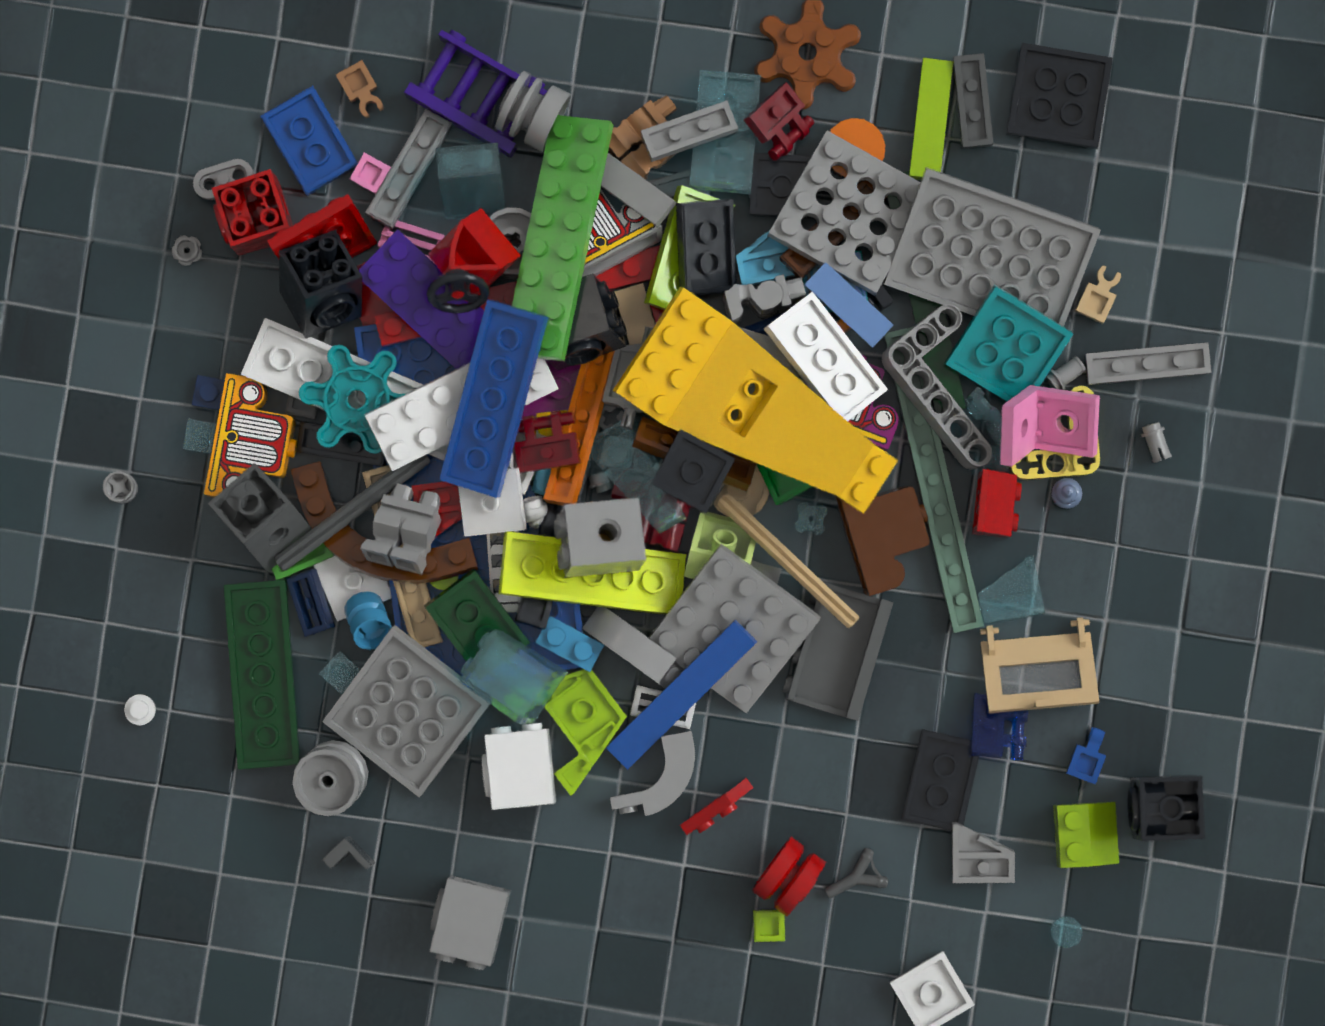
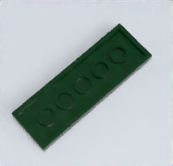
M275 580L224 585L238 769L298 765L300 749L287 581Z

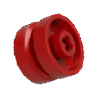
M790 837L781 847L751 890L763 900H766L778 888H781L782 890L774 901V908L786 917L799 902L801 903L817 882L816 878L827 863L815 853L807 855L800 865H797V861L804 852V845L793 837Z

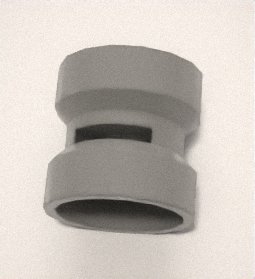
M115 471L105 478L103 491L112 501L128 503L136 497L138 485L131 475Z

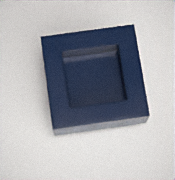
M197 375L192 406L219 411L225 380Z

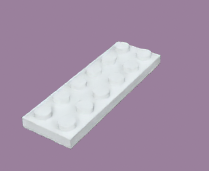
M537 358L525 405L559 389L545 359ZM470 363L364 414L391 471L449 443Z

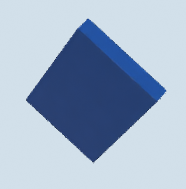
M314 86L260 116L306 196L356 168L357 160Z

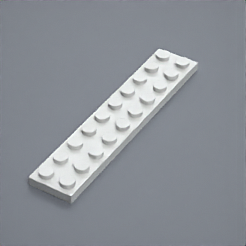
M265 318L241 375L301 400L299 390L304 383L315 382L322 384L331 378L332 367L327 355L333 346L312 337L305 339L302 333ZM350 354L353 362L357 365L366 366L371 363ZM391 372L387 379L389 389L397 394H407L423 386V384L395 372ZM354 391L349 395L348 401L351 407L357 409L365 404L366 397L363 392ZM313 405V406H315V407H318V408L324 410V409H323L321 406H319V405ZM525 432L517 433L515 442L526 440ZM536 433L537 438L546 437L544 435ZM449 443L428 454L444 461ZM514 447V448H513V450H514V466H515V468H518V467H517V461H516L515 447ZM535 471L520 474L523 495L526 494Z

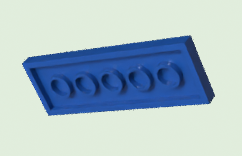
M487 300L439 480L495 498L501 496L549 317L498 301Z

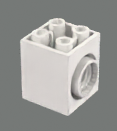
M542 723L522 725V731L512 732L511 726L491 728V734L485 735L486 754H482V771L486 797H491L492 810L556 803L549 728L542 729Z

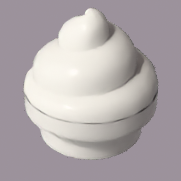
M542 496L524 498L526 523H529L530 527L538 529L548 512L547 503L543 502Z

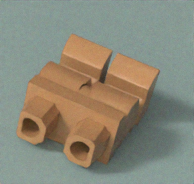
M667 95L654 103L649 100L627 119L622 120L618 127H613L608 150L610 154L646 180L652 168L658 169L662 167L675 154L651 162L640 135L641 130L667 122L666 118L677 110L675 104ZM641 144L638 150L628 153L631 146Z

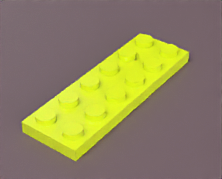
M509 531L504 533L499 594L666 615L683 593L686 554L645 549L646 560L639 571L565 578L564 569L559 570L557 559L561 539Z

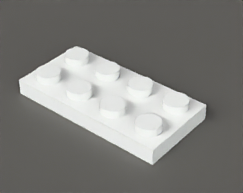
M813 291L764 328L807 386L847 421L888 390Z

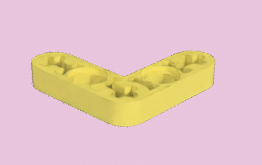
M1077 386L1071 390L1074 392L1094 394L1092 390L1086 386ZM1067 416L1068 429H1073V420ZM1099 439L1097 455L1093 457L1094 463L1089 465L1088 470H1085L1084 466L1077 462V459H1080L1082 456L1036 450L1031 451L1025 456L1028 463L1037 462L1036 456L1041 455L1040 465L1043 474L1037 473L1038 467L1030 468L1027 474H1023L1022 469L1016 468V464L1012 467L1010 466L1011 473L1017 475V478L1020 480L1092 474L1100 465ZM1050 455H1058L1063 459V468L1059 472H1052L1047 468L1046 461Z

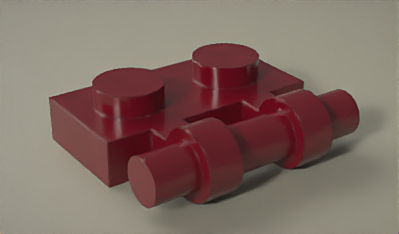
M787 82L780 85L744 119L745 123L762 144L770 139L773 141V148L768 151L769 157L773 160L786 156L793 149V144L797 140H803L809 134V129L814 125L812 117L807 115L802 119L798 114L805 105ZM788 123L790 131L785 134L782 128Z
M554 411L550 412L549 416L534 418L533 415L523 417L518 433L525 432L526 440L518 441L514 444L517 467L520 474L581 464L577 434L575 432L564 434L563 430L564 425L575 424L573 411L566 413ZM552 428L553 436L537 438L536 430Z

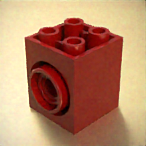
M271 169L211 188L216 201L213 208L223 239L239 256L269 247L270 245L267 240L274 237L278 231L293 226L279 179Z

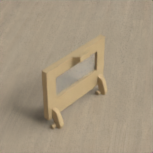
M1081 617L1070 621L1071 627L1077 626L1078 633L994 641V634L999 633V627L993 628V625L980 629V635H987V641L981 642L980 646L988 713L1099 704L1091 633L1085 632L1084 627L1090 625L1089 619Z

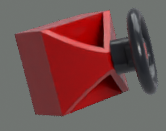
M482 208L461 220L428 253V256L444 275L436 278L428 286L427 299L433 307L447 313H466L476 310L487 301L489 287L521 256ZM445 285V292L436 295L437 290ZM451 300H465L468 303L449 304L446 302Z

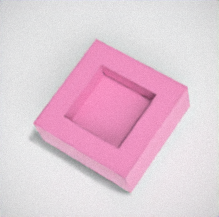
M364 153L352 173L350 181L376 195L391 167Z

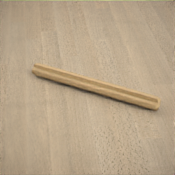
M726 493L720 498L717 503L718 506L845 627L850 628L858 621L859 616L733 496Z

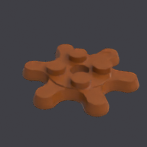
M805 0L801 7V17L793 24H786L774 15H767L760 22L761 33L773 41L775 51L770 58L757 63L754 70L755 77L763 83L771 82L776 78L789 80L793 91L805 105L802 110L809 108L813 104L814 90L819 84L830 83L837 90L846 92L851 90L856 83L854 73L842 65L840 56L844 49L855 46L860 41L861 32L854 24H845L838 29L827 27L822 19L824 4L821 0ZM810 44L816 49L817 54L814 59L804 60L800 57L799 49L802 46Z

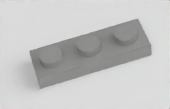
M724 101L641 130L640 135L649 158L653 162L738 132V126L728 101Z

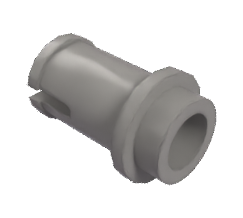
M1075 356L1057 370L1051 369L1049 375L1046 376V381L1051 388L1065 390V385L1087 371L1082 361Z
M1160 422L1142 427L1143 434H1141V437L1146 439L1153 463L1162 461L1158 448H1160L1163 459L1172 457L1163 434L1165 427H1161Z

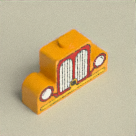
M226 373L204 495L216 497L254 463L267 476L284 478L287 474L289 457H295L297 440L293 439L296 425L295 419L289 415L259 410V408L266 404L268 392L263 384L248 377Z

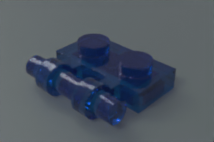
M975 693L972 710L971 756L1002 758L1003 747L1011 748L1012 760H1023L1024 749L1027 748V737L1024 736L1025 723L1028 721V711L988 713L986 694ZM1004 720L1012 722V735L1004 734Z

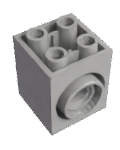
M639 498L566 504L563 506L560 514H557V520H554L555 538L561 539L560 551L557 552L559 570L564 569L565 578L639 571L646 560ZM599 534L607 535L611 541L602 540Z
M452 875L448 877L445 888H440L430 926V929L434 931L430 952L436 953L435 959L453 963L458 958L466 960L467 967L484 970L486 966H491L494 963L511 890Z

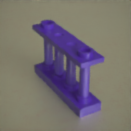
M441 29L438 35L440 40L446 43L424 82H419L418 86L411 82L404 91L406 98L450 121L454 126L512 158L517 150V145L513 142L514 138L509 136L513 122L511 121L503 132L499 130L496 132L486 126L488 123L486 119L509 80L514 83L520 75L466 44V38L458 32L450 30L447 33ZM456 50L472 58V61L450 98L446 97L442 101L434 96L436 91L433 89ZM484 65L499 75L476 114L472 113L471 116H468L460 111L462 108L460 103ZM531 76L530 83L528 85L529 89L535 81V79L537 78ZM542 82L539 94L544 96L547 90L544 89L545 84Z

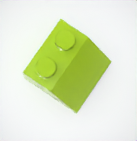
M1115 801L1053 805L1057 867L1074 868L1119 864Z

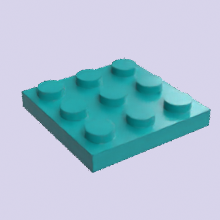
M994 284L946 359L945 364L1008 402L1029 385L1040 386L1073 336V332Z

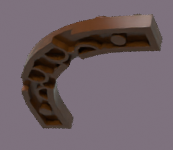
M321 461L291 469L302 511L312 529L337 511L329 492ZM346 525L323 543L334 556L346 565L365 575L384 581L393 580L410 582L411 584L429 583L466 574L473 568L479 570L469 538L431 548V551L426 556L427 566L423 574L398 569L395 565L391 567L367 561L360 549L366 538L358 534L349 525Z

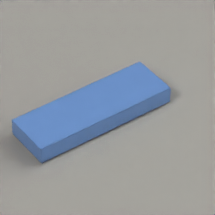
M826 262L805 283V286L811 292L813 291L817 298L872 348L893 326L884 315Z

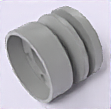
M524 70L517 80L511 84L501 102L495 129L503 132L512 121L509 136L514 138L524 127L527 129L524 143L543 152L552 125L558 115L564 116L571 99V94L554 85L547 90L544 96L539 94L542 87V79L539 77L535 79L529 89L531 73Z

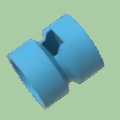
M360 592L353 595L344 606V613L356 645L362 649H376L392 628L381 597L373 592Z

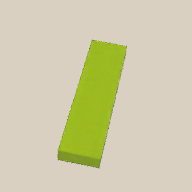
M923 58L909 171V176L914 179L921 180L926 167L941 172L953 61Z

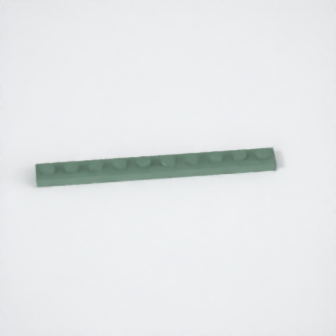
M913 327L886 333L883 336L886 348ZM894 350L892 354L893 360L897 364L903 365L905 361L903 353ZM913 374L912 384L918 389L923 388L924 382L922 377ZM894 380L922 504L928 516L927 525L952 632L957 633L983 627L984 624L941 440Z

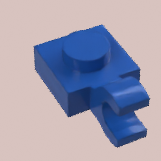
M1092 727L1086 746L1083 747L1076 744L1066 774L1096 785L1106 758L1105 754L1098 752L1105 735L1103 730Z

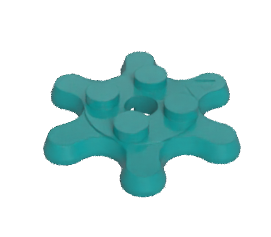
M334 345L330 348L327 355L332 367L331 378L322 384L306 382L299 390L301 401L308 405H319L326 412V422L318 430L317 440L321 446L331 448L339 442L344 434L355 433L361 437L366 451L373 454L380 453L381 449L364 414L405 395L392 392L387 385L388 376L397 364L396 357L389 351H381L376 354L370 364L360 366L353 362L350 352L345 346ZM361 391L365 394L366 402L362 407L355 409L350 406L348 398L352 392Z

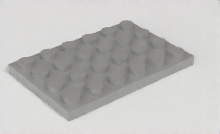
M926 167L899 238L891 268L883 283L884 285L941 305H954L960 311L975 316L995 284L1064 326L1101 229Z

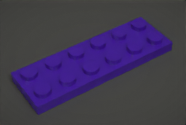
M397 229L359 269L362 275V282L455 369H458L471 362L484 310L479 307L466 313H447L433 307L427 299V289L432 281L444 274ZM445 285L437 290L436 295L445 292ZM451 300L446 303L464 304L468 302L465 300Z

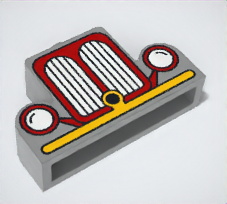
M600 188L582 277L592 273L597 276L662 241L661 224L657 228L625 204L622 206L620 213H617Z

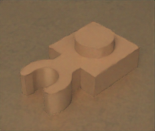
M363 60L335 74L350 102L360 100L359 109L364 118H369V114L366 111V106L369 103H375L380 111L383 110L381 100L370 93L378 89Z

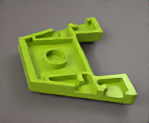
M583 669L498 699L515 722L538 704H543L576 748L578 756L554 773L570 796L576 792L627 718L593 670L588 672Z

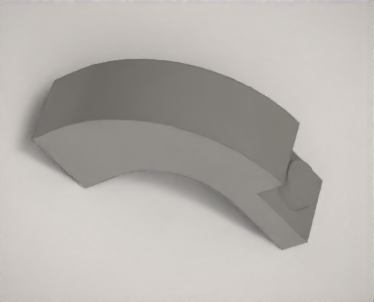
M597 607L582 628L663 688H666L685 670L674 662L677 658L606 607Z
M692 731L662 736L665 768L660 779L646 790L610 797L612 810L619 809L620 814L638 811L637 805L643 804L644 813L647 816L671 805L685 790L694 769L695 748Z

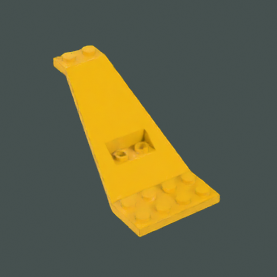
M683 287L678 289L612 390L664 426L677 431L682 429L706 443L834 494L861 513H865L898 460L873 444L734 322ZM754 383L755 391L749 394L747 390L749 384ZM734 409H737L739 413L738 417L735 420H732L731 412Z

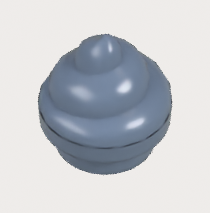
M1071 478L1060 479L1054 484L1051 491L1053 502L1063 509H1071L1077 506L1083 494L1080 484Z

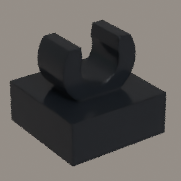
M882 284L875 296L867 293L868 302L872 305L876 304L880 311L890 306L893 302Z

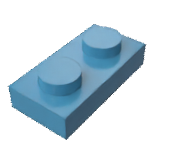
M552 616L548 619L546 629L541 631L535 642L588 672H591L605 646Z

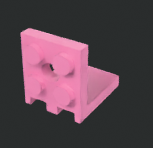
M1029 385L1002 405L1000 465L1012 467L1034 449L1093 458L1097 455L1100 395ZM1062 415H1067L1073 420V429H1067L1062 425Z

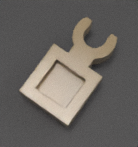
M1104 265L1096 274L1097 286L1092 283L1087 284L1075 312L1101 324L1105 322L1117 296L1109 292V290L1116 286L1121 279V273L1117 272L1112 281L1105 280L1103 273L1106 270V266Z

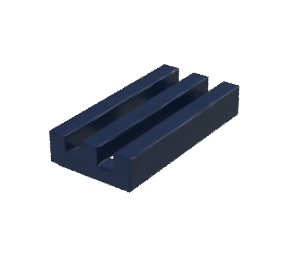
M311 569L286 578L304 637L334 628L335 625L317 569ZM298 581L301 582L306 598H303ZM307 609L310 610L315 627L312 626Z

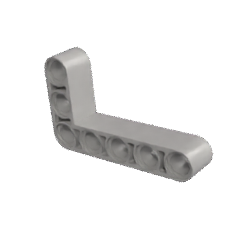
M945 304L931 312L886 348L882 354V364L964 468L972 470L986 465L991 460L992 448L922 359L926 353L961 325L962 314L960 310L954 305ZM940 313H945L950 317V327H945L940 323ZM917 331L926 334L928 338L926 346H922L917 342ZM894 350L903 353L905 359L903 365L897 364L893 360L892 354ZM913 374L922 377L924 382L922 389H918L912 384ZM933 398L938 399L942 403L943 409L941 413H936L931 408ZM952 422L957 423L961 427L962 434L960 438L954 437L950 432ZM971 447H976L980 451L981 458L979 462L973 461L969 456Z

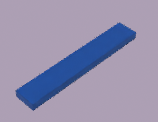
M735 619L606 749L628 770L757 643V640Z

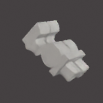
M783 274L775 276L774 281L762 282L757 289L752 284H734L732 288L724 291L722 301L727 318L738 326L744 311L742 306H748L759 318H767L774 315L778 310L779 313L789 310L791 305L797 304L806 297L802 277L785 281Z
M399 483L395 485L390 495L384 494L381 500L382 505L377 510L373 520L375 540L366 539L360 547L366 560L391 567L395 565L398 569L423 574L427 566V553L431 551V543L441 523V517L438 513L440 506L438 494L426 490L423 491L419 503L411 501L414 493L412 488Z

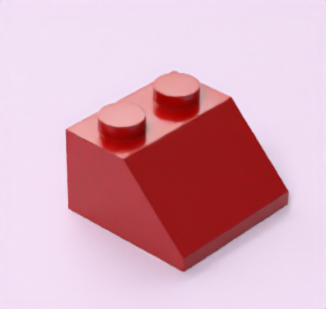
M986 469L978 473L972 534L1009 538L1012 531L1017 532L1019 513H1014L1015 501H1020L1022 483L1017 482V475Z

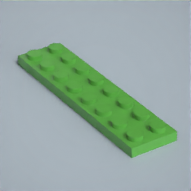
M558 115L547 136L512 303L514 307L549 317L538 355L540 359L565 362L614 126L611 121Z

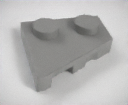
M952 822V883H1015L1014 850L957 822Z

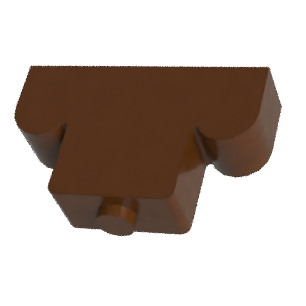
M902 486L876 494L865 513L859 512L835 495L863 593L867 596H872L900 586L904 581L905 569L894 557L925 547L930 543L925 527V522H928V516L924 505H919L914 488Z

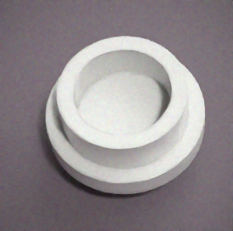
M138 694L128 699L124 712L126 718L132 724L145 725L154 718L156 707L150 697Z

